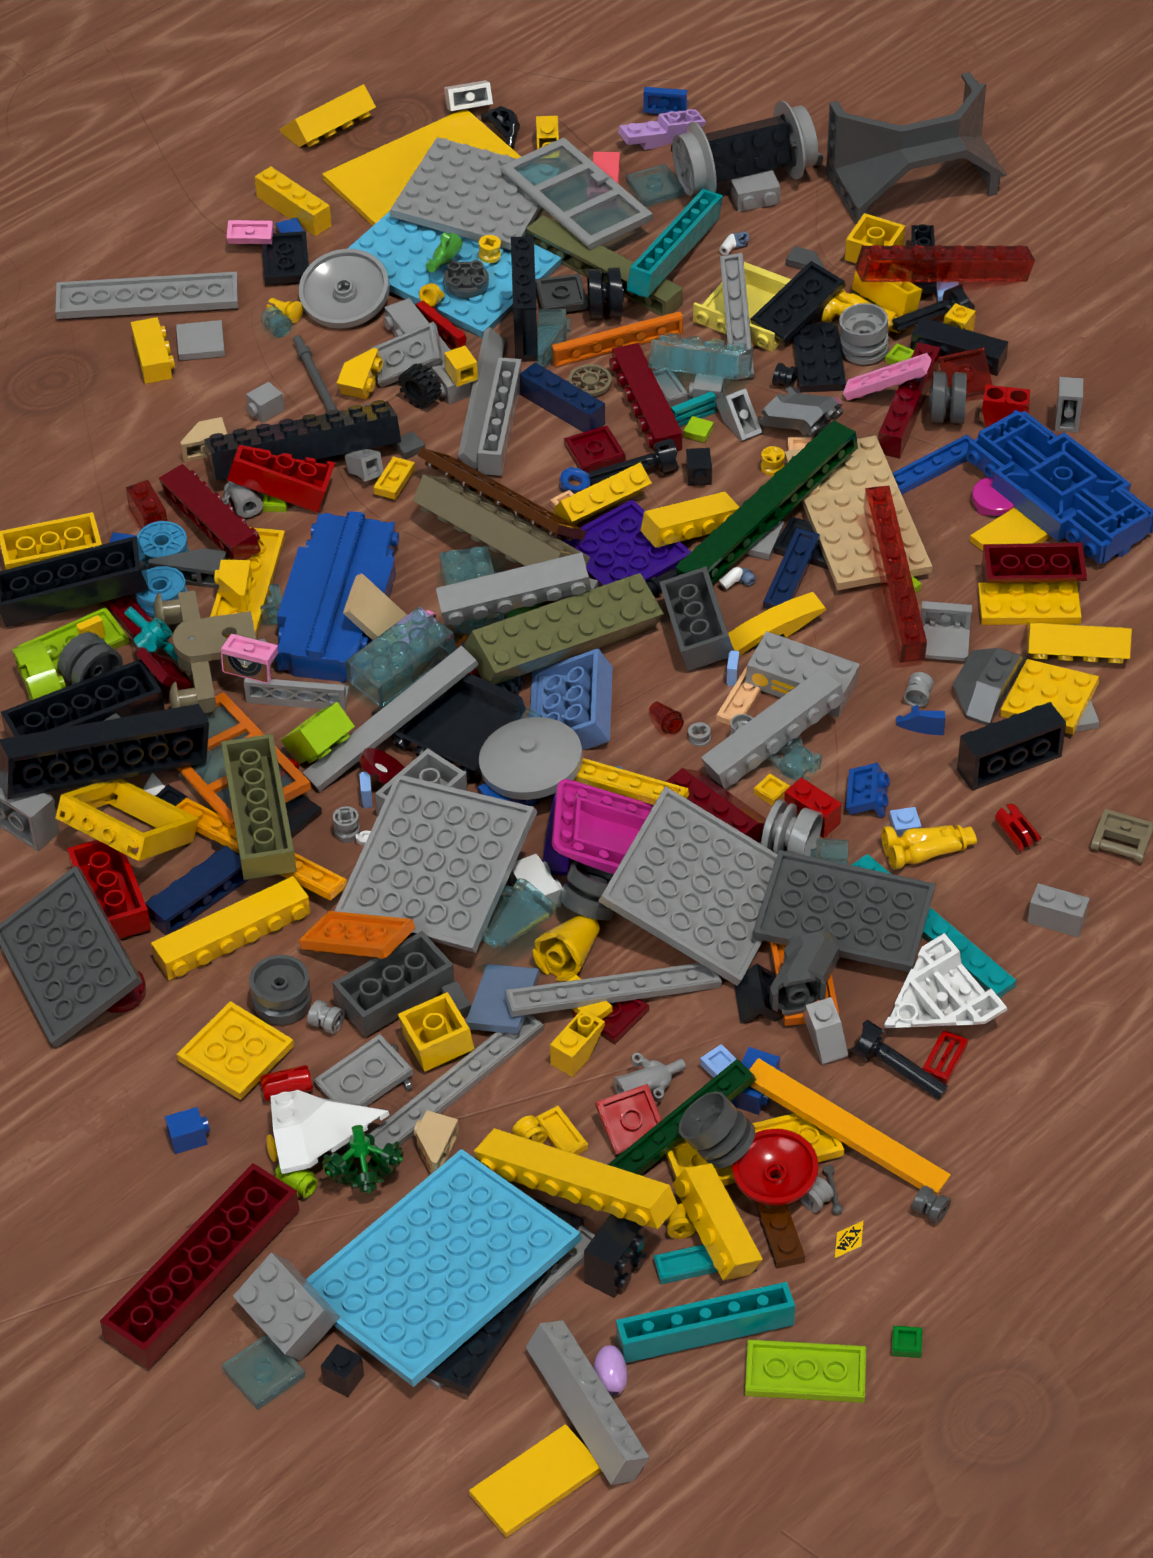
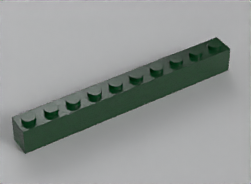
M835 420L827 427H824L797 455L793 456L783 468L777 471L769 481L762 485L748 500L744 501L742 506L729 515L717 529L713 530L701 544H698L687 557L678 563L675 567L678 576L707 567L712 584H714L858 449L856 431Z

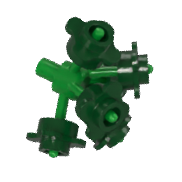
M355 1125L352 1127L353 1138L342 1146L343 1150L349 1151L342 1157L337 1153H333L331 1156L326 1154L324 1156L325 1160L322 1161L323 1170L326 1175L342 1185L352 1183L353 1185H350L351 1189L360 1188L361 1193L367 1192L369 1194L371 1191L377 1190L376 1184L385 1182L384 1179H379L380 1177L385 1178L395 1171L396 1167H399L403 1161L404 1152L401 1151L402 1147L399 1146L398 1141L394 1145L387 1143L383 1149L372 1146L375 1143L374 1136L365 1134L362 1125ZM369 1155L371 1159L369 1160L367 1167L366 1156ZM354 1157L356 1159H360L362 1169L361 1174H357L358 1167L353 1162Z

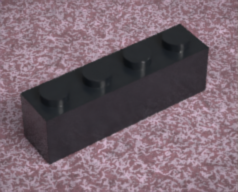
M921 317L911 337L912 350H915L917 343L940 347L939 360L998 376L1007 359L1008 341Z

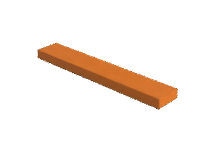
M679 311L551 345L552 363L554 367L611 353L612 348L634 343L641 345L683 334V315Z

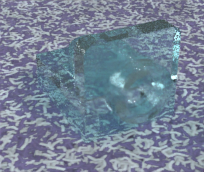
M278 583L268 586L270 596H266L267 604L260 606L264 626L278 623L277 614L283 598Z

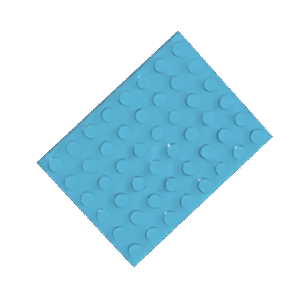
M389 211L347 248L368 252L379 259L387 271L390 292L404 299L410 298L414 304L421 302L419 291L422 286L429 283L436 284L444 292L445 297L438 305L432 307L451 323L482 339L484 330L489 327L493 329L513 311L511 250L500 248L501 257L497 262H483V267L489 274V285L484 293L476 297L462 298L452 295L444 287V272L447 269V265H443L435 272H429L425 266L428 260L432 259L435 249L439 246L443 231L390 217ZM459 236L463 243L462 249L452 261H481L478 256L479 241ZM534 244L535 279L548 278L562 264V258Z
M461 1149L306 1280L340 1316L334 1324L337 1329L414 1387L577 1245L582 1238L578 1230Z

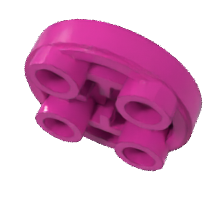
M984 478L973 487L972 502L977 508V512L982 516H1001L1014 508L1013 503L992 488L993 478Z

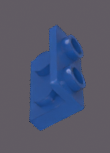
M644 87L643 113L661 114L670 111H687V90Z
M878 762L849 769L846 809L850 815L874 809L880 818L885 817L886 806L889 804L887 787L890 786V779L887 772H883Z

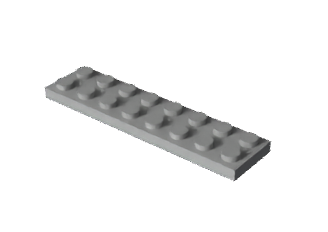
M237 272L56 282V319L238 308Z

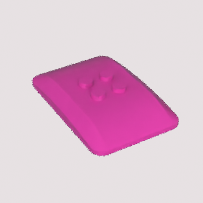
M561 780L556 788L552 847L559 854L614 874L654 805L573 780Z

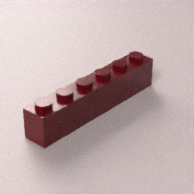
M639 343L612 348V358L609 359L610 369L616 373L618 386L623 387L624 398L626 402L631 404V412L633 417L638 419L640 432L645 433L647 447H651L654 450L653 443L673 439L677 451H681L683 433Z
M917 343L911 358L927 353L931 358V363L925 376L905 381L899 385L878 434V441L884 455L900 459L932 385L933 371H938L940 347Z
M181 464L159 477L165 496L221 551H227V556L231 560H247L261 551L258 543L260 540L258 532L253 527L249 528L242 516L238 517L229 504L225 505L217 492L213 493L205 481L201 482L193 469L189 470L184 464Z

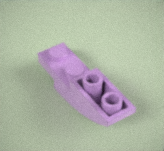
M696 109L678 112L670 111L659 114L657 121L620 125L618 134L627 145L640 144L644 150L673 143L675 135L686 133L689 123L696 122L702 128L706 121Z

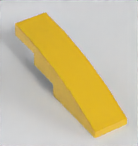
M814 592L790 599L762 612L730 631L728 634L734 651H739L740 657L760 643L766 631L779 636L783 634L787 638L827 609Z

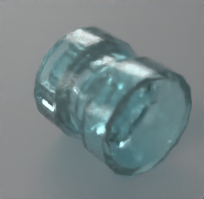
M271 306L261 315V323L267 329H270V332L275 337H283L291 330L292 321L286 315H283L278 307Z

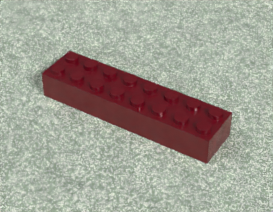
M252 1163L100 1320L104 1340L149 1370L299 1211L297 1190Z

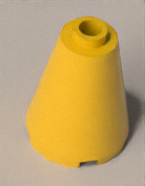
M579 914L541 934L535 940V948L532 950L534 960L541 971L546 975L551 973L557 976L555 980L567 981L574 975H578L600 931L597 920Z

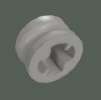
M703 722L690 725L688 728L689 742L698 747L708 745L711 741L710 726Z

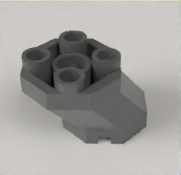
M790 386L785 389L788 394L785 396L782 393L778 394L762 410L761 413L764 416H759L757 420L765 427L799 430L805 437H812L814 435L817 436L831 420H836L843 414L844 410L841 408L843 403L837 397L802 394L796 387Z
M827 929L803 935H794L788 940L789 945L784 948L783 965L770 987L769 1002L772 1010L778 1012V1009H780L782 1014L786 1016L804 1013L805 1005L814 1003L817 999L819 1001L825 999L826 982L839 960L840 951L837 938L832 936Z

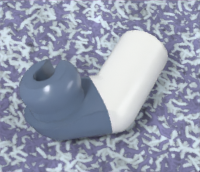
M745 231L730 234L720 246L719 252L725 256L734 248L746 246L750 240L749 234Z
M734 567L718 582L727 590L735 582L751 586L755 583L756 576L748 568Z

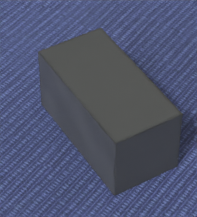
M455 981L441 987L442 994L448 992L462 1017L467 1018L471 1004L458 982Z

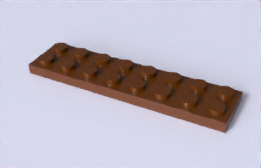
M421 447L418 456L426 460V466L438 470V468L443 470L442 475L451 479H459L458 483L466 488L472 489L473 487L477 489L476 494L487 499L491 497L494 499V504L502 508H510V513L520 518L525 516L528 518L529 524L541 528V526L546 528L545 532L553 537L559 538L560 536L568 541H572L573 538L584 539L587 531L458 459L448 454Z

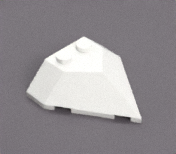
M944 933L921 947L918 960L914 968H911L895 1001L894 1010L891 1016L887 1018L884 1028L986 1024L1007 1011V1007L992 989L986 992L961 964L960 951Z
M300 1090L272 1095L273 1132L282 1174L314 1166L318 1163L317 1158L328 1150L332 1153L353 1138V1126L362 1125L365 1132L368 1130L367 1126L375 1119L382 1121L388 1117L389 1111L324 1099Z

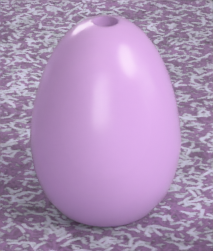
M611 1345L604 1346L598 1352L593 1368L609 1394L618 1395L622 1393L627 1384L626 1363L617 1347Z

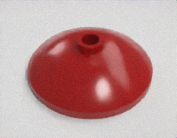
M766 1129L755 1133L753 1143L747 1152L732 1164L733 1177L738 1188L750 1199L765 1205H785L799 1200L812 1189L818 1176V1158L812 1145L801 1135L785 1129ZM774 1175L780 1176V1178L777 1179L771 1177Z

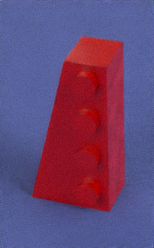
M239 445L227 481L318 513L335 462L327 461L326 464L316 463L314 458L306 457L305 460L292 458V454L272 455L270 450Z

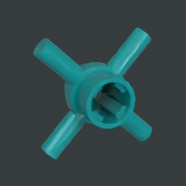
M131 606L127 608L124 614L142 630L134 637V642L138 648L145 647L149 652H156L159 648L163 649L178 663V655L174 651L173 645L168 641L172 636L170 628L159 618L155 617L151 622H147Z

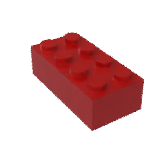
M98 840L67 848L71 869L77 866L82 870L119 939L151 930L148 909L127 855Z

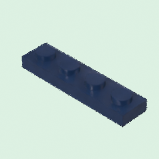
M799 528L796 529L764 598L763 608L770 609L794 598L818 546L820 534Z

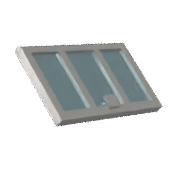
M561 138L501 167L502 173L589 249H594L653 221V213L565 138Z

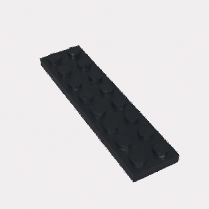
M533 1198V1200L576 1230L581 1225L584 1226V1219L582 1217ZM555 1264L426 1377L469 1396L530 1306L539 1288L551 1275V1270Z

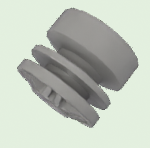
M869 303L855 304L845 309L839 318L841 351L844 358L851 363L859 365L873 364L882 360L889 351L887 313L883 308Z
M778 799L765 821L761 844L778 854L779 850L785 851L787 848V852L812 857L820 837L823 814L803 808L797 816V806L791 803L787 806L785 801Z

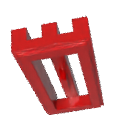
M942 1030L922 1069L937 1079H941L947 1085L968 1046V1039ZM946 1039H949L950 1042L935 1069L931 1068ZM956 1043H960L945 1072H941Z

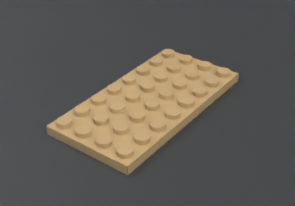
M870 436L857 439L858 449L802 500L814 533L820 534L819 546L837 590L932 573L930 559L877 437ZM802 449L786 451V464Z

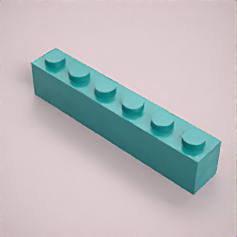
M778 1283L616 1320V1341L625 1363L792 1326L795 1319V1304L788 1283Z

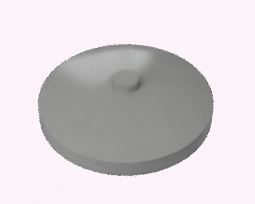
M340 249L320 256L307 267L299 284V297L306 314L318 324L330 328H350L367 322L383 308L390 291L387 271L380 260L372 254L358 249Z
M543 717L519 719L502 726L488 737L479 755L481 775L485 783L502 796L520 800L537 799L556 793L558 783L564 779L573 780L579 773L583 762L581 742L575 731L558 720Z

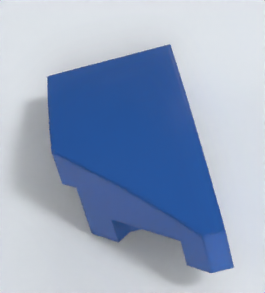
M915 705L907 715L896 717V726L917 733L944 736L945 711L919 710L918 705Z

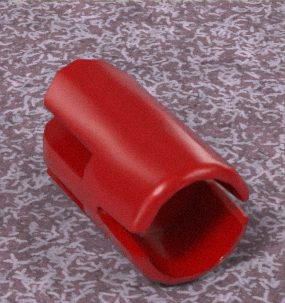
M1015 804L1006 805L1011 812L1010 814L1003 808L997 811L995 815L996 823L1020 853L1024 851V846L1029 848L1033 845L1032 839L1035 843L1041 841L1042 838Z
M307 1065L265 1074L260 1077L263 1096L268 1102L271 1101L272 1095H277L281 1092L300 1090L308 1093L313 1091L312 1079Z

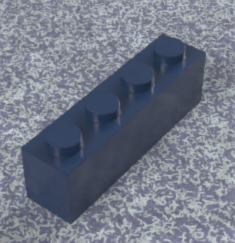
M533 363L519 374L520 395L582 432L605 425V403L537 363Z
M226 845L218 852H214L204 862L193 867L187 874L173 881L160 893L153 895L145 902L150 922L164 935L173 933L248 880L243 878L240 856Z

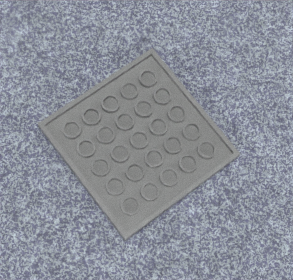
M437 137L391 207L390 217L443 232L454 233L479 241L485 235H494L500 239L501 248L511 250V237L525 236L526 228L533 223L542 207L501 172V167L516 160L515 158ZM534 163L527 164L516 170L533 186L560 174V170ZM553 188L543 192V194L548 198Z
M397 774L335 911L413 919L415 929L409 934L410 936L423 931L433 942L476 953L535 819L536 809L532 806Z
M665 786L598 902L738 986L763 941L753 938V934L778 854Z

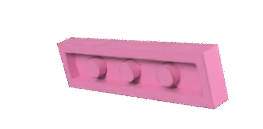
M925 353L848 379L843 395L847 401L854 398L859 399L866 394L875 391L880 392L887 387L901 385L905 381L914 378H922L927 374L931 358Z

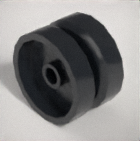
M620 267L607 269L606 283H603L600 269H588L587 288L590 320L602 319L604 316V304H607L610 318H622L624 290L623 282H621Z

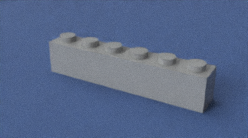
M410 298L385 307L383 321L387 330H391L395 338L429 324ZM439 336L443 362L428 368V371L432 370L434 372L433 376L438 377L437 383H441L439 389L442 390L440 397H443L450 405L470 397L473 382L457 387L445 371L444 353L450 351V349Z
M498 357L477 453L478 471L483 474L502 476L520 393L519 374L522 373L521 359Z
M582 552L436 588L445 626L457 625L472 619H482L488 615L500 612L506 613L521 607H531L537 603L555 601L565 596L580 595L591 590Z
M823 668L819 669L703 755L701 759L706 772L724 789L735 784L741 777L752 769L757 768L761 762L772 754L777 753L784 745L797 738L804 730L817 723L823 716L845 701L841 685Z
M561 1320L540 1323L526 1345V1349L610 1485L634 1481L649 1459L647 1452L565 1322Z

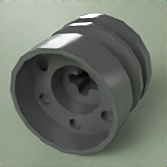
M714 1091L698 1098L688 1107L679 1123V1134L693 1149L697 1150L708 1164L712 1163L714 1168L720 1169L735 1163L747 1152L755 1137V1127L741 1111H737L734 1104L722 1092Z

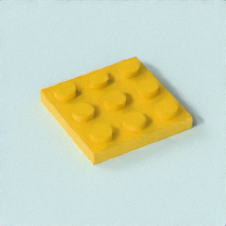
M1027 659L1001 708V717L1009 718L1014 714H1019L1035 706L1051 702L1066 721L1065 733L1074 734L1099 684V676Z
M230 1001L177 1053V1060L241 1100L260 1081V1077L267 1074L294 1047V1041Z

